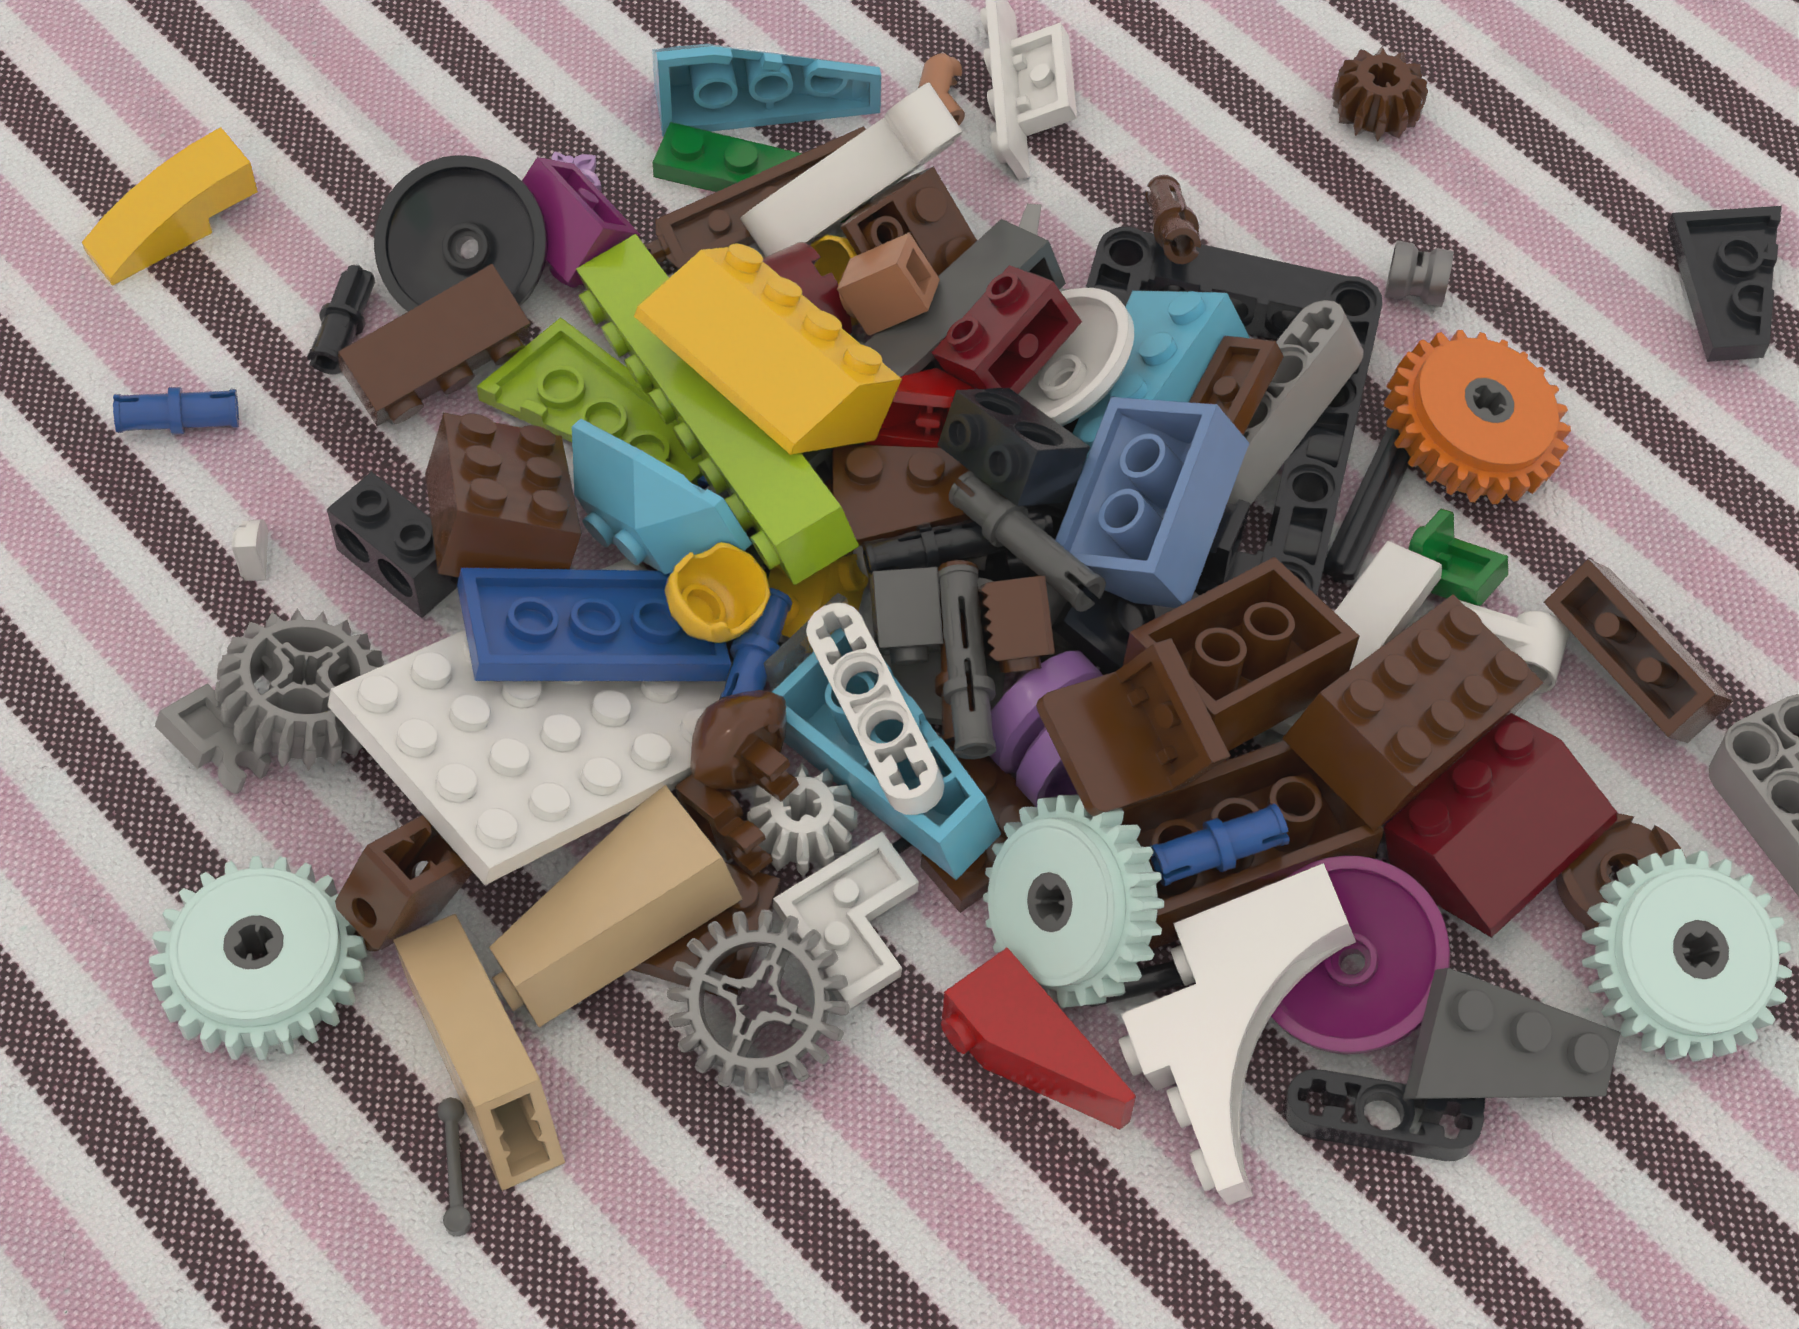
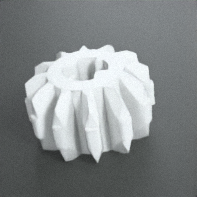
M801 763L796 770L795 777L799 786L782 802L757 785V789L753 794L755 807L750 808L747 819L765 834L766 840L760 843L759 846L767 853H772V865L776 868L777 872L791 861L796 863L797 871L804 877L809 870L810 862L816 861L822 867H825L834 861V853H848L852 846V835L850 832L857 828V811L854 810L853 806H850L851 792L847 784L833 786V775L830 774L828 768L815 778L809 777L807 768Z

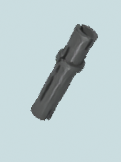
M971 471L961 475L959 479L975 493L973 497H970L955 483L953 484L949 492L950 503L982 527L983 536L996 547L1005 546L1036 574L1045 576L1046 582L1069 601L1075 610L1080 612L1086 611L1095 604L1078 588L1080 584H1083L1100 599L1105 590V579L1101 575L1094 573L1043 531L1040 526L1030 520L1026 507L1014 505Z
M957 564L945 567L938 572L949 679L943 685V695L945 702L951 705L955 756L963 759H979L990 756L996 751L990 701L996 696L994 680L987 676L984 630L977 583L978 570L974 566ZM959 612L964 613L967 649L963 648ZM965 673L970 675L973 712L969 710Z

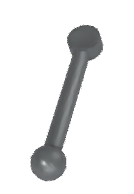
M449 1097L442 1100L437 1110L438 1117L445 1123L450 1208L443 1216V1223L449 1234L463 1236L472 1227L470 1213L464 1208L458 1122L464 1115V1106L460 1100Z

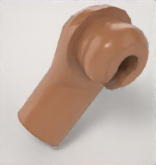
M939 53L930 57L925 62L918 88L926 83H930L957 124L960 125L965 117V112L949 94L950 87L957 84L956 79L953 78L954 75L962 76V66L955 57Z

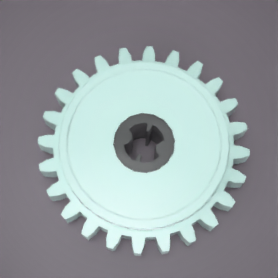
M1058 795V797L1040 798L1037 801V807H1023L1019 810L1021 822L1005 824L1004 830L1008 839L1004 843H994L992 847L996 858L993 867L986 868L985 874L990 879L988 892L983 894V901L988 903L989 918L985 921L986 927L992 928L996 943L993 946L994 952L999 953L1008 948L1053 1001L1059 1003V1007L1067 1008L1106 1003V997L1121 996L1125 993L1124 982L1139 981L1142 975L1136 964L1138 961L1152 960L1154 957V953L1148 945L1152 936L1161 935L1162 928L1156 923L1157 910L1164 908V900L1157 897L1156 883L1162 879L1160 872H1153L1149 859L1154 853L1152 848L1141 847L1136 840L1141 830L1139 826L1121 825L1124 815L1122 809L1103 812L1094 817L1086 811L1079 795Z
M1682 849L1671 850L1663 854L1661 858L1657 853L1638 860V866L1633 863L1616 872L1619 882L1616 880L1603 885L1599 890L1608 903L1601 902L1588 909L1587 914L1599 923V927L1582 933V940L1596 945L1595 954L1582 959V965L1590 969H1597L1599 980L1594 981L1588 988L1590 993L1605 992L1609 999V1002L1605 1004L1601 1011L1603 1016L1607 1017L1619 1013L1625 1019L1619 1031L1623 1037L1642 1032L1641 1049L1646 1052L1659 1049L1665 1043L1664 1051L1668 1060L1686 1057L1688 1053L1692 1062L1712 1058L1713 1053L1716 1057L1734 1053L1737 1051L1736 1044L1742 1046L1756 1041L1758 1036L1755 1028L1759 1029L1772 1025L1775 1021L1774 1016L1766 1006L1772 1007L1785 1003L1787 998L1781 990L1775 987V983L1792 976V970L1779 965V955L1791 950V944L1777 941L1775 930L1784 924V920L1782 917L1769 918L1764 909L1771 901V896L1766 893L1755 897L1749 891L1754 878L1749 873L1735 879L1731 878L1732 861L1728 859H1723L1709 867L1707 851L1700 850L1687 856V858H1685ZM1689 952L1690 956L1684 957V954Z
M253 856L249 869L238 870L235 864L230 861L225 863V875L214 879L207 872L201 874L203 887L197 893L183 888L179 892L184 905L182 910L165 909L162 914L167 927L171 931L153 933L152 939L159 954L149 957V964L154 976L158 977L152 981V985L159 1001H164L161 1004L170 1023L179 1021L178 1026L185 1039L189 1041L200 1034L202 1045L205 1051L209 1053L216 1050L223 1041L230 1058L234 1060L239 1059L245 1046L254 1047L258 1060H266L269 1046L280 1044L285 1054L289 1055L294 1050L293 1039L301 1035L311 1043H315L319 1040L315 1028L318 1023L323 1020L327 1024L336 1026L340 1022L334 1007L338 1002L343 1005L354 1004L356 1000L352 986L347 982L356 983L364 981L365 974L362 964L358 960L367 957V949L363 937L353 935L356 931L355 928L336 908L335 900L339 894H337L332 877L326 875L315 883L316 878L312 866L308 863H304L294 874L290 871L286 857H279L273 868H264L260 857ZM259 954H264V957L258 960L253 958Z

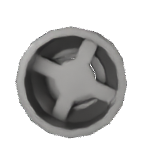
M1396 241L1385 297L1402 300L1408 295L1420 297L1424 304L1442 307L1450 278L1454 251L1436 248L1431 252L1418 251L1413 243Z

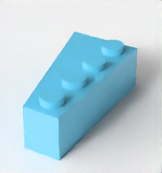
M1132 291L1126 309L1133 320L1134 341L1127 364L1118 381L1106 396L1088 412L1079 417L1072 434L1089 445L1091 449L1111 397L1189 402L1223 337L1250 338L1227 293Z
M836 629L831 634V637L841 656L852 652V648L842 629ZM811 653L772 691V693L783 696L786 701L787 726L784 743L819 771L823 772L828 768L830 774L833 775L834 783L837 785L847 784L854 799L957 880L1001 835L986 797L944 740L934 731L926 720L923 711L914 699L906 693L886 663L936 760L945 785L943 796L937 805L929 811L918 815H905L896 811L888 802L815 653ZM869 671L857 673L848 681L846 691L851 694L866 693L874 688L879 675ZM892 719L882 721L872 730L870 740L876 743L891 742L900 735L904 724ZM908 758L896 763L909 790L921 785Z

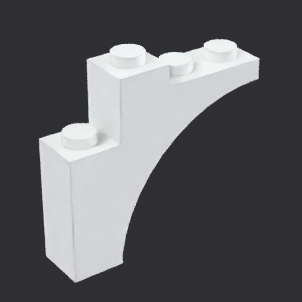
M1324 863L1173 923L1181 945L1170 949L1184 985L1188 986L1195 982L1196 984L1121 1013L1129 1035L1119 1038V1044L1132 1075L1136 1076L1144 1073V1076L1156 1091L1175 1083L1177 1084V1086L1166 1091L1180 1127L1184 1128L1192 1125L1201 1147L1190 1152L1198 1178L1205 1191L1216 1187L1217 1192L1227 1205L1253 1196L1245 1170L1241 1147L1240 1111L1246 1073L1256 1043L1269 1018L1292 988L1323 960L1342 948L1356 943Z

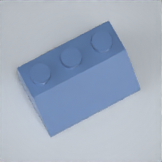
M1111 397L1055 541L1083 562L1094 573L1101 575L1106 582L1105 590L1138 604L1177 608L1187 603L1193 597L1249 442L1217 404Z

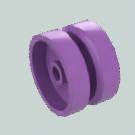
M1066 651L1041 663L1042 668L1032 669L1003 695L991 710L993 739L996 742V751L990 757L1006 774L1017 773L1016 786L1035 807H1037V801L1040 798L1058 797V795H1078L1037 711L1036 704L1038 699L1047 692L1103 676L1081 651Z

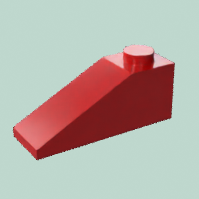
M1005 948L944 991L941 1027L949 1042L958 1052L966 1054L969 1051L982 1068L1120 1130L1130 1123L1136 1095L1008 948Z

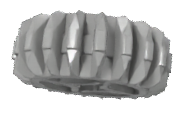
M297 608L289 621H283L272 612L268 620H266L265 627L249 622L243 637H232L231 643L227 647V655H222V660L218 663L217 680L219 681L216 682L215 700L218 701L217 707L221 708L220 717L223 721V727L234 728L233 735L236 738L237 746L254 742L253 751L256 754L257 760L271 752L277 754L282 768L291 758L302 759L309 771L318 757H323L331 765L335 766L341 758L342 751L357 756L363 746L328 707L330 690L383 666L382 651L370 650L371 643L368 639V633L351 636L348 619L336 626L328 624L324 611L315 620H305ZM261 676H264L270 682L269 690L261 695L255 688L254 683Z
M761 910L758 917V930L749 931L748 920L744 912H735L733 914V923L737 934L727 937L723 927L717 921H713L708 925V929L717 942L715 946L708 950L703 943L695 938L688 942L687 947L692 953L701 958L696 968H693L685 962L677 961L673 970L680 976L691 979L689 989L672 987L667 990V998L676 1002H687L688 1011L675 1013L669 1016L668 1020L670 1026L674 1028L692 1025L694 1033L684 1037L678 1043V1047L681 1052L686 1053L693 1051L701 1044L707 1051L695 1064V1069L700 1073L710 1070L714 1063L719 1060L724 1063L718 1076L719 1085L729 1087L738 1069L745 1071L744 1091L756 1093L759 1085V1073L768 1072L769 1084L772 1090L777 1092L784 1089V1079L780 1069L790 1065L794 1076L803 1082L809 1078L807 1068L800 1061L804 1055L809 1052L821 1064H826L830 1059L828 1053L816 1045V1042L821 1034L834 1041L842 1040L844 1032L836 1026L826 1024L828 1013L840 1016L847 1015L850 1006L843 1001H829V991L841 990L847 987L848 981L845 975H835L825 979L823 970L834 965L838 961V955L834 950H829L816 959L812 956L810 952L821 940V934L815 929L808 932L800 943L795 941L793 937L799 924L796 917L788 916L783 923L781 932L777 933L772 931V912L770 910ZM754 946L770 947L766 959L762 960L758 970L748 978L735 979L714 972L716 967L725 958L739 950ZM789 955L795 957L806 968L811 978L815 998L813 1013L788 1002L782 995L780 985ZM773 969L768 984L773 987L774 991L768 996L770 998H777L776 1005L791 1012V1015L785 1016L776 1011L772 1013L761 1011L757 1015L756 1020L751 1021L744 1035L750 1019L743 1012L749 1006L746 1004L741 1005V998L728 992L727 988L733 987L742 992L745 990L756 992L760 988L761 983L765 984L770 971ZM705 990L727 999L735 1008L736 1021L732 1031L733 1036L727 1049L718 1042L707 1024L704 1012ZM769 1024H786L804 1032L795 1044L779 1054L765 1058L746 1057L752 1042H755L760 1031Z

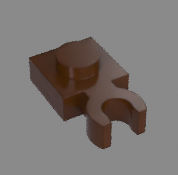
M693 774L675 786L680 804L719 854L727 861L733 857L736 863L751 876L756 875L773 861L772 856L759 846L760 843L766 840L765 834L752 822L741 819L743 817L742 808L729 790L707 787L696 780Z

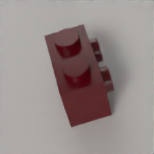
M1009 265L1002 274L995 277L989 283L986 292L963 318L956 321L949 328L947 336L931 353L947 374L976 389L1010 388L1019 394L1082 321L1053 281Z

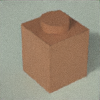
M909 232L850 258L837 290L847 314L852 318H856L867 335L870 336L927 312L940 279Z

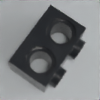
M1010 388L956 390L937 444L942 450L1016 506L1070 502L1090 449L1089 445Z
M372 471L327 508L336 549L419 617L423 618L457 588L459 577L438 574L431 518Z

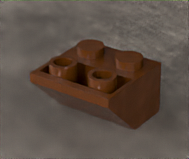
M934 166L904 178L860 207L840 226L857 255L910 232L937 276L944 272L977 241Z

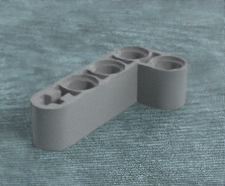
M1323 300L1305 307L1277 340L1276 343L1284 358L1243 435L1249 442V446L1228 503L1236 505L1240 499L1249 502L1251 505L1284 464L1285 460L1360 365L1363 359V348L1341 305L1335 301Z
M1799 694L1769 705L1729 727L1709 765V778L1718 793L1799 897V737L1790 732L1792 731L1799 735ZM1738 756L1748 759L1751 763L1741 760ZM1776 805L1786 808L1791 813L1780 810Z

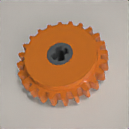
M1457 330L1450 341L1442 332L1436 333L1430 343L1424 339L1419 341L1413 351H1408L1396 367V372L1386 386L1391 392L1384 401V407L1394 411L1386 421L1387 427L1399 430L1400 435L1394 444L1396 448L1406 449L1411 457L1407 463L1411 467L1419 466L1426 473V481L1432 483L1436 480L1446 486V493L1453 495L1455 491L1466 493L1469 501L1474 503L1481 495H1487L1492 504H1498L1506 494L1515 502L1519 501L1526 491L1531 494L1535 493L1544 481H1547L1560 466L1561 462L1559 460L1569 447L1563 440L1571 431V426L1560 422L1568 411L1567 406L1557 403L1555 395L1558 393L1559 388L1557 385H1550L1544 377L1546 370L1543 367L1537 368L1529 361L1526 352L1522 351L1519 353L1508 347V341L1503 339L1499 343L1488 340L1486 334L1479 332L1476 338H1467L1463 330Z

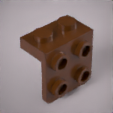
M1172 638L1152 644L1116 672L1047 692L1038 699L1036 704L1037 711L1084 808L1094 817L1103 812L1124 809L1185 788L1231 757Z

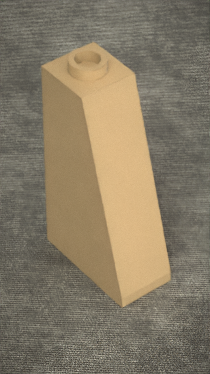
M665 785L638 805L489 947L503 970L492 977L513 1012L524 1005L537 1026L541 1027L742 900V897L722 856Z
M456 914L393 939L408 985L501 1190L504 1191L564 1164L565 1160L540 1078Z

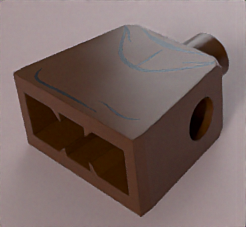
M421 815L365 847L335 900L336 908L355 928L356 931L353 935L363 937L368 951L383 950L394 943L393 939L417 930L439 915L473 871L424 815ZM421 861H427L428 863L425 866V868L422 870L420 875L416 877L415 872L417 865Z

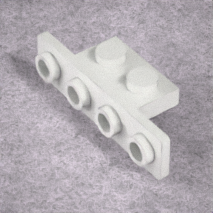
M985 0L986 7L981 8L980 16L984 30L989 37V48L984 49L983 54L987 70L992 77L993 89L987 91V100L996 121V131L991 132L990 135L991 145L999 163H1007L1016 177L1021 180L1030 177L1027 136L1077 119L1070 40L1061 22L1018 38L1016 15L1007 0Z

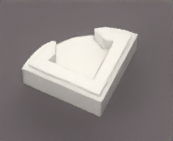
M263 519L242 521V524H239V527L233 533L232 550L240 576L244 578V581L266 580L268 527Z

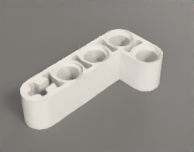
M926 83L890 108L884 118L745 213L740 220L766 257L798 242L809 244L852 215L860 207L943 152L958 140L963 131L932 85Z

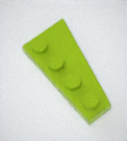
M561 317L477 386L479 401L527 423L543 427L553 434L561 435L563 439L571 443L572 426L578 420L583 419L673 468L697 486V480L703 476L698 466V463L704 460L703 457L698 455L692 460L689 458L673 431V427L678 425L677 421L674 420L666 425L651 402L648 393L654 390L652 386L642 391L626 366Z

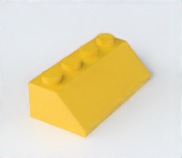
M731 244L729 247L700 250L639 304L634 315L639 322L790 455L876 440L902 380L882 362V357L878 352L856 341L842 329L841 322L835 316L817 308L802 295V290L796 283L779 276L763 262V257L758 251L743 244Z

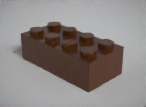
M1453 594L1322 690L1282 739L1375 832L1412 802L1508 714H1515L1544 682L1528 668L1521 656L1511 651L1482 623L1480 617L1472 609L1466 607Z
M1284 740L1222 762L1185 788L1122 809L1124 815L1121 825L1139 826L1141 830L1136 840L1141 847H1150L1154 844L1159 845L1203 830V823L1214 818H1219L1223 823L1264 809L1271 804H1276L1279 807L1288 828L1286 833L1289 836V844L1279 845L1236 860L1235 868L1220 872L1217 867L1174 881L1167 886H1163L1160 881L1156 883L1157 897L1164 900V908L1157 910L1156 923L1162 928L1161 935L1152 936L1148 946L1153 950L1179 940L1173 923L1281 881L1294 871L1315 861L1338 856H1361L1374 859L1384 832L1383 828L1380 827L1374 832ZM1150 857L1149 862L1153 872H1155Z

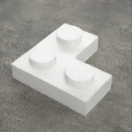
M880 832L773 898V908L783 922L790 915L798 919V929L794 935L798 943L813 929L821 934L819 944L810 952L815 959L826 951L834 950L836 952L838 961L823 970L825 979L835 975L846 976L848 986L832 992L839 1001L848 1003L851 1009L901 977L902 967L872 927L870 921L918 892L919 881L885 834Z

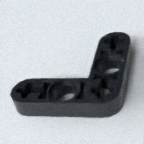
M1461 972L1469 976L1475 977L1477 979H1480L1478 976L1468 972ZM1309 1069L1299 1073L1291 1081L1283 1103V1112L1288 1125L1298 1134L1308 1138L1440 1161H1457L1466 1157L1474 1149L1480 1137L1484 1120L1485 1098L1403 1099L1407 1085L1404 1083L1321 1069ZM1309 1092L1321 1094V1102L1325 1105L1321 1116L1309 1114V1104L1304 1102ZM1347 1096L1356 1099L1349 1116L1350 1123L1342 1121L1346 1108H1343ZM1373 1101L1388 1102L1397 1109L1401 1123L1391 1130L1375 1128L1367 1121L1364 1115V1107ZM1415 1108L1422 1109V1113L1418 1122H1421L1422 1125L1417 1134H1412L1409 1130L1415 1117ZM1443 1115L1455 1117V1127L1460 1129L1456 1139L1444 1137V1127L1439 1125Z

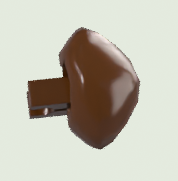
M755 690L723 697L708 706L698 718L692 737L690 769L693 777L707 787L722 790L746 789L758 785L782 802L799 786L797 778L785 771L791 764L789 759L781 754L787 726L786 701L784 697L768 691Z

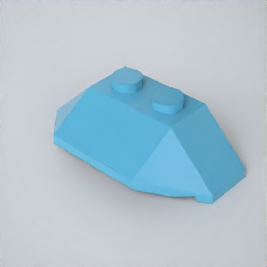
M583 419L578 420L572 426L574 495L587 513V516L582 520L585 528L602 546L607 548L610 544H614L634 565H639L643 561L663 574L673 572V568L690 552H693L694 555L702 553L719 542L730 543L744 551L752 545L747 534L721 496L709 489L704 490L691 483L683 474Z

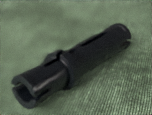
M1040 504L1026 507L1028 518L1054 539L1052 533L1054 532L1048 506ZM972 519L931 527L930 523L916 525L913 532L862 542L863 558L869 579L873 571L937 567L938 572V567L948 561L973 559L1009 551L1005 546L996 547L983 536L982 527Z

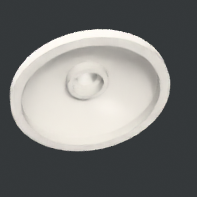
M1075 288L1061 292L1082 323L1019 393L1021 397L1061 426L1081 417L1106 396L1121 376L1132 350L1134 341L1132 317L1115 295L1102 289Z

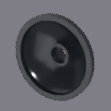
M454 155L431 160L404 176L395 185L383 203L374 234L375 260L381 279L392 297L406 311L414 309L493 264L519 306H521L532 294L541 278L548 251V235L544 215L529 188L505 167L488 159L467 155ZM468 240H476L479 246L477 254L470 259H464L461 255L462 245Z

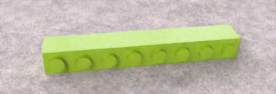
M636 234L576 268L586 288V291L579 294L578 297L587 314L595 325L603 321L607 323L601 327V330L611 348L618 357L626 353L629 354L630 357L626 358L624 362L642 391L652 386L654 390L648 393L649 398L665 424L667 425L674 420L677 421L678 425L673 427V431L689 458L692 460L698 455L703 457L704 460L699 462L698 466L711 489L717 495L726 490L730 496L724 500L743 530L746 531L753 527L756 534L750 537L751 541L769 570L780 565L793 585H796L859 547L841 505L802 453L790 455L634 317L637 306L669 279Z

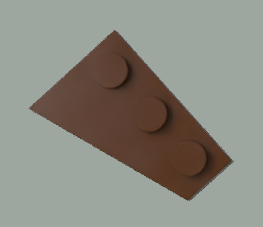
M851 444L833 447L831 451V493L841 505L859 546L862 545L863 541L889 538L913 532L916 525L930 523L931 527L971 519L962 510L950 503L949 492L955 483L970 497L975 495L959 479L961 475L970 470L941 448ZM854 550L844 556L853 555Z

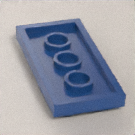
M461 568L457 588L475 681H726L731 661L726 642L713 643L693 638L687 635L671 616L664 591L667 579L671 573L663 574L660 571L576 569Z

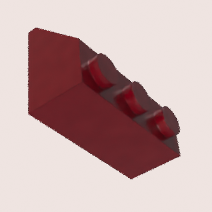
M1510 713L1384 826L1389 863L1414 878L1425 888L1436 905L1492 938L1618 819L1615 808L1560 738Z

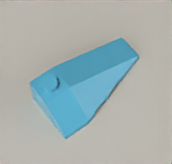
M713 44L652 49L654 88L662 137H664L670 122L712 132L880 113V67Z

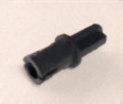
M350 265L341 274L331 302L323 305L320 310L321 326L307 355V360H310L309 364L320 372L331 375L341 373L338 351L351 345L355 335L357 336L362 333L365 327V318L362 315L374 287L375 278L372 272L363 270L360 265Z

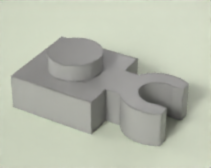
M207 683L160 710L155 727L197 769L212 761L218 767V778L221 784L230 792L237 794L242 791L247 778L245 772L238 766H245L251 769L258 778L262 779L266 776L272 760L269 754L257 760L256 754L253 751L254 743L237 746L236 738L233 735L234 728L223 727V721L220 717L221 708L217 707L218 701L215 700V690Z

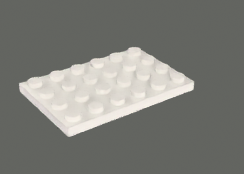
M627 558L601 569L648 571L642 563L634 565ZM463 630L331 688L328 707L480 881L487 885L634 810L666 785L670 791L675 789L677 784L692 774L690 769L691 746L696 722L708 706L719 700L727 679L726 681H475L466 631ZM729 655L732 666L734 659Z

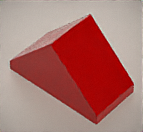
M938 368L900 376L902 380L876 440L865 442V445L940 448L937 444L956 390L976 388Z

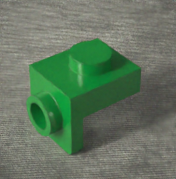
M1441 508L1425 526H1420L1414 532L1410 540L1408 550L1442 564L1441 579L1430 592L1434 595L1447 599L1454 594L1461 601L1481 606L1509 575L1507 555L1455 538L1454 513Z

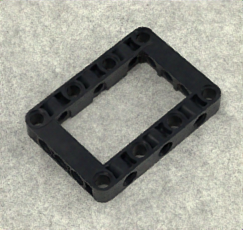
M1118 227L1109 230L1098 243L1086 288L1108 291L1115 295L1125 307L1132 291L1227 293L1249 335L1277 341L1295 317L1310 304L1328 300L1335 301L1341 305L1363 348V359L1318 420L1285 460L1264 552L1258 550L1257 555L1238 551L1225 579V582L1276 557L1317 596L1382 309V295L1378 287L1369 280L1357 276H1345L1201 244V248L1196 247L1199 254L1193 261L1186 264H1176L1166 257L1163 247L1155 240L1153 233L1144 232L1134 227ZM1079 418L1063 427L1073 433ZM1070 502L1046 504L1052 518L1054 538L1057 537ZM1200 577L1194 592L1200 596L1221 584Z

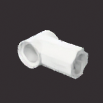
M1461 601L1466 607L1472 609L1480 617L1482 623L1511 651L1521 656L1528 668L1544 682L1535 693L1550 691L1555 686L1569 638V629L1556 616L1541 611H1527L1519 614L1516 618Z

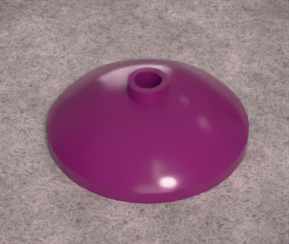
M1338 856L1315 861L1294 871L1286 878L1324 863L1356 943L1337 951L1306 974L1283 998L1271 1015V1018L1293 1038L1322 1051L1337 1054H1362L1384 1049L1405 1039L1421 1026L1434 972L1436 969L1450 968V944L1445 922L1436 903L1425 888L1406 872L1391 864L1361 856ZM1357 954L1365 959V965L1360 972L1347 974L1341 970V963L1348 955Z

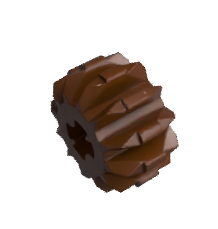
M1382 46L1375 55H1372L1360 49L1354 60H1344L1343 66L1339 69L1332 93L1333 107L1338 109L1339 123L1353 124L1355 136L1368 131L1374 134L1377 142L1385 132L1400 138L1406 128L1415 127L1417 121L1421 118L1428 94V89L1426 88L1428 81L1422 78L1421 64H1406L1404 52L1396 56L1387 55Z

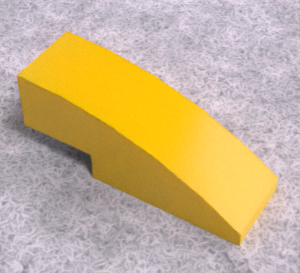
M222 127L214 130L165 161L129 190L82 241L84 250L112 286L211 234L210 217L257 193L251 162Z

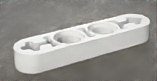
M832 603L823 606L814 612L808 621L806 629L808 641L888 802L896 811L905 815H918L929 811L937 805L943 796L945 785L942 774L860 613L846 603ZM840 628L845 633L852 648V652L841 656L830 635L831 632ZM869 671L879 675L874 688L866 693L851 694L846 691L848 681L857 673ZM892 719L904 724L900 735L891 742L876 743L870 740L872 730L882 721ZM906 758H908L921 783L920 786L911 790L905 784L896 763L902 762Z

